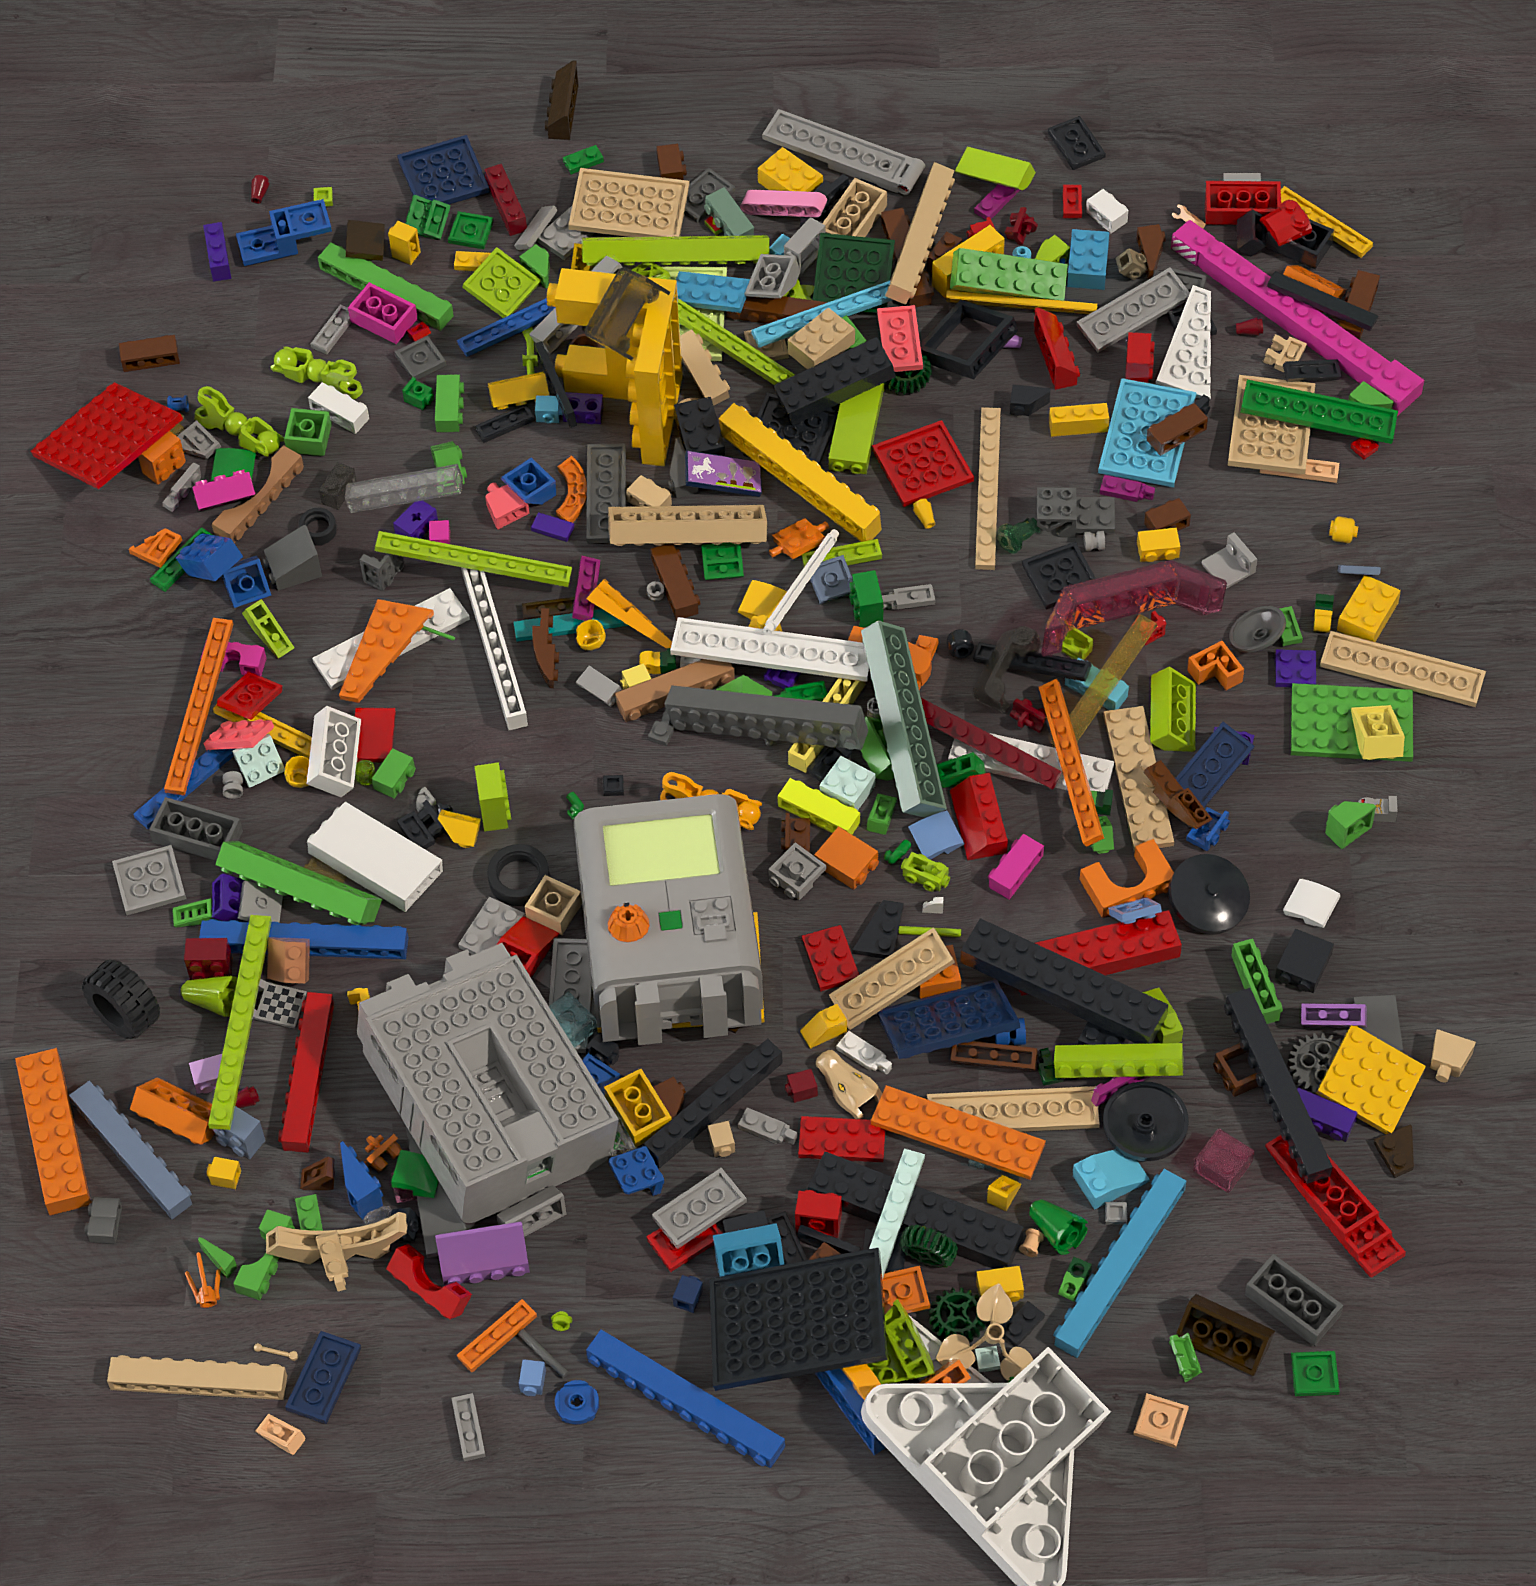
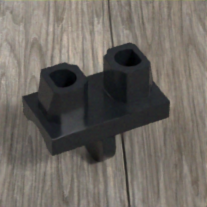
M425 800L422 803L425 808L417 814L425 825L432 819L435 821L427 828L433 837L437 838L443 833L448 835L438 820V816L441 810L453 812V808L449 804L443 805L439 803L437 804V810L434 805Z

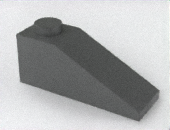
M680 437L676 438L670 468V481H668L669 490L674 492L676 499L698 493V487L686 486V451Z

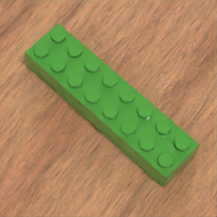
M240 841L223 842L215 864L222 867L221 871L229 874L235 872L240 874L239 878L246 881L255 880L260 887L267 889L272 887L280 895L294 896L293 900L297 902H309L312 904V908L329 910L330 915L341 918V916L346 917L349 923L359 925V923L366 925L367 922H374L382 901L379 897Z

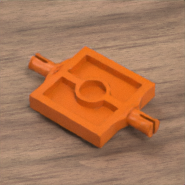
M804 518L772 535L774 542L778 546L769 550L771 557L773 558L780 553H784L795 559L818 547L825 538L821 532L829 529V524L824 521L815 526Z

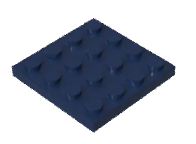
M467 135L397 155L413 196L417 195L431 201L435 199L446 204H452L490 192Z

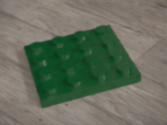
M820 233L813 300L831 302L890 281L895 240ZM888 302L860 313L877 314L878 308H888Z

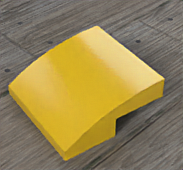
M752 580L738 609V613L749 619H752V616L766 615L769 618L787 591L771 584Z

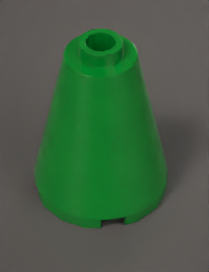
M1043 1199L1034 1201L1030 1206V1217L1059 1254H1069L1068 1250L1074 1247L1076 1249L1084 1240L1088 1231L1085 1225L1088 1222L1083 1217Z

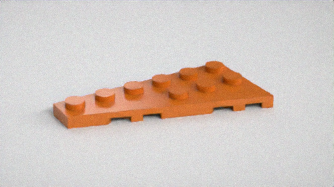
M378 599L339 693L340 699L359 703L373 687L375 680L386 672V667L393 663L408 646L414 634L424 627L425 621L428 618L431 619L434 611L432 609Z

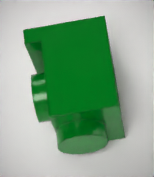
M414 377L411 378L402 390L404 402L421 410L430 405L434 398L432 388L416 381Z

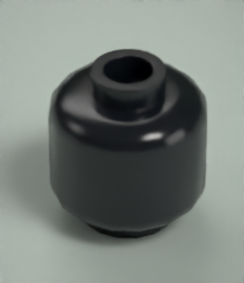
M958 629L948 635L947 645L953 657L966 658L971 655L974 650V644L968 631Z

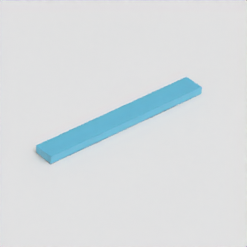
M890 281L752 329L751 334L758 348L793 336L827 308H830L842 318L846 315L850 316L892 301L893 299L885 296Z

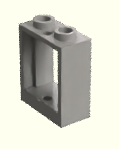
M811 217L784 245V255L796 256L800 269L799 278L818 258L820 233H826L825 225Z

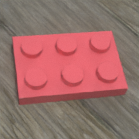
M262 719L248 722L247 720L240 722L226 721L220 725L216 732L210 734L203 744L206 750L253 748L274 728L272 720L263 721Z

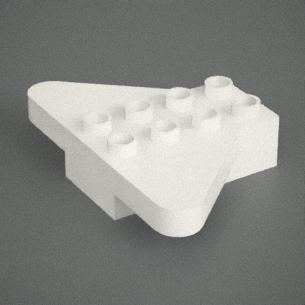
M1049 1347L1009 1383L882 1384L873 1388L864 1400L861 1409L862 1420L867 1428L1017 1586H1062L1067 1573L1074 1450L1099 1428L1111 1411Z

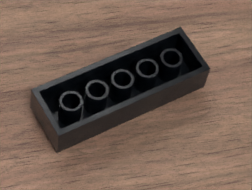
M875 337L773 386L777 398L793 426L895 378L896 375L889 357L879 339Z

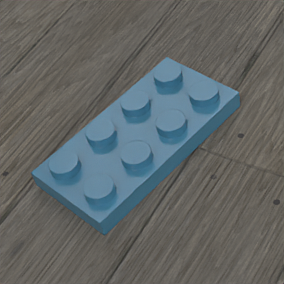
M679 271L676 278L678 298L689 306L737 313L742 311L747 297L744 293L750 279Z

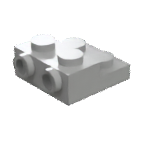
M795 842L768 869L769 881L775 887L781 886L784 888L789 898L794 899L796 897L800 900L813 887V882L826 870V865Z

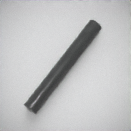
M524 1329L518 1333V1336L562 1378L568 1375L569 1371Z

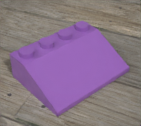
M522 1221L435 1235L444 1286L454 1282L459 1284L467 1282L479 1283L486 1279L499 1280L505 1276H522L525 1273H530Z

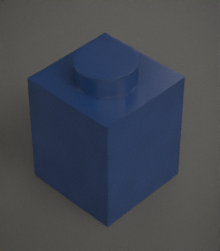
M682 1275L673 1295V1306L694 1313L703 1292L702 1281L694 1276L687 1277Z

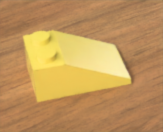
M1391 705L1351 708L1358 748L1363 759L1375 760L1376 758L1394 759L1396 757H1403L1405 736Z

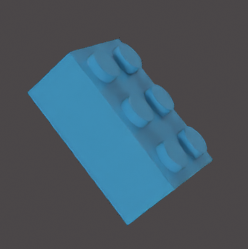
M1072 229L1067 287L1105 290L1109 232Z
M777 1223L713 1235L720 1277L784 1265L781 1237Z

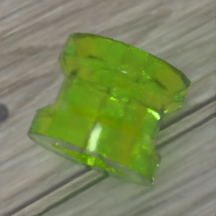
M362 760L356 764L355 773L357 781L362 785L372 784V778L376 773L374 764L369 760Z

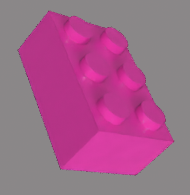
M370 282L348 307L350 322L395 344L401 340L406 334V330L410 329L418 319L415 304Z
M244 470L233 472V476L227 478L226 475L214 477V481L208 483L207 480L198 481L192 487L198 512L255 496L250 473H245Z

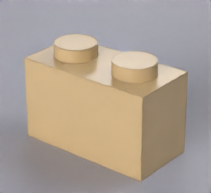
M642 475L626 490L627 502L635 507L672 505L670 492L665 488L657 486L651 479H646Z

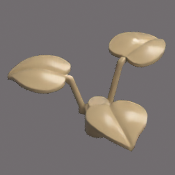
M997 1284L984 1292L976 1306L979 1319L985 1322L990 1321L984 1336L972 1346H970L968 1339L963 1335L953 1334L948 1336L942 1342L936 1356V1360L942 1366L952 1359H959L965 1369L969 1368L975 1362V1355L971 1350L984 1341L993 1345L1000 1344L1003 1356L1005 1357L1000 1363V1371L1007 1381L1010 1380L1009 1377L1015 1378L1034 1360L1030 1353L1021 1347H1013L1009 1354L1006 1352L1005 1341L1002 1339L1004 1328L1000 1324L1006 1323L1011 1318L1013 1305L1001 1284Z

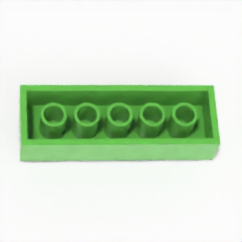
M958 248L953 252L950 289L980 294L1064 301L1068 264Z

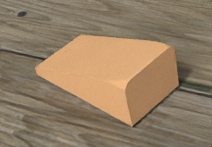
M270 1414L266 1416L256 1429V1433L292 1455L296 1453L306 1439L301 1430Z

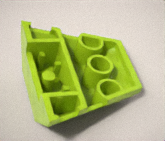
M896 1299L893 1306L885 1314L888 1360L867 1364L881 1385L935 1374L933 1361L915 1324L900 1301Z

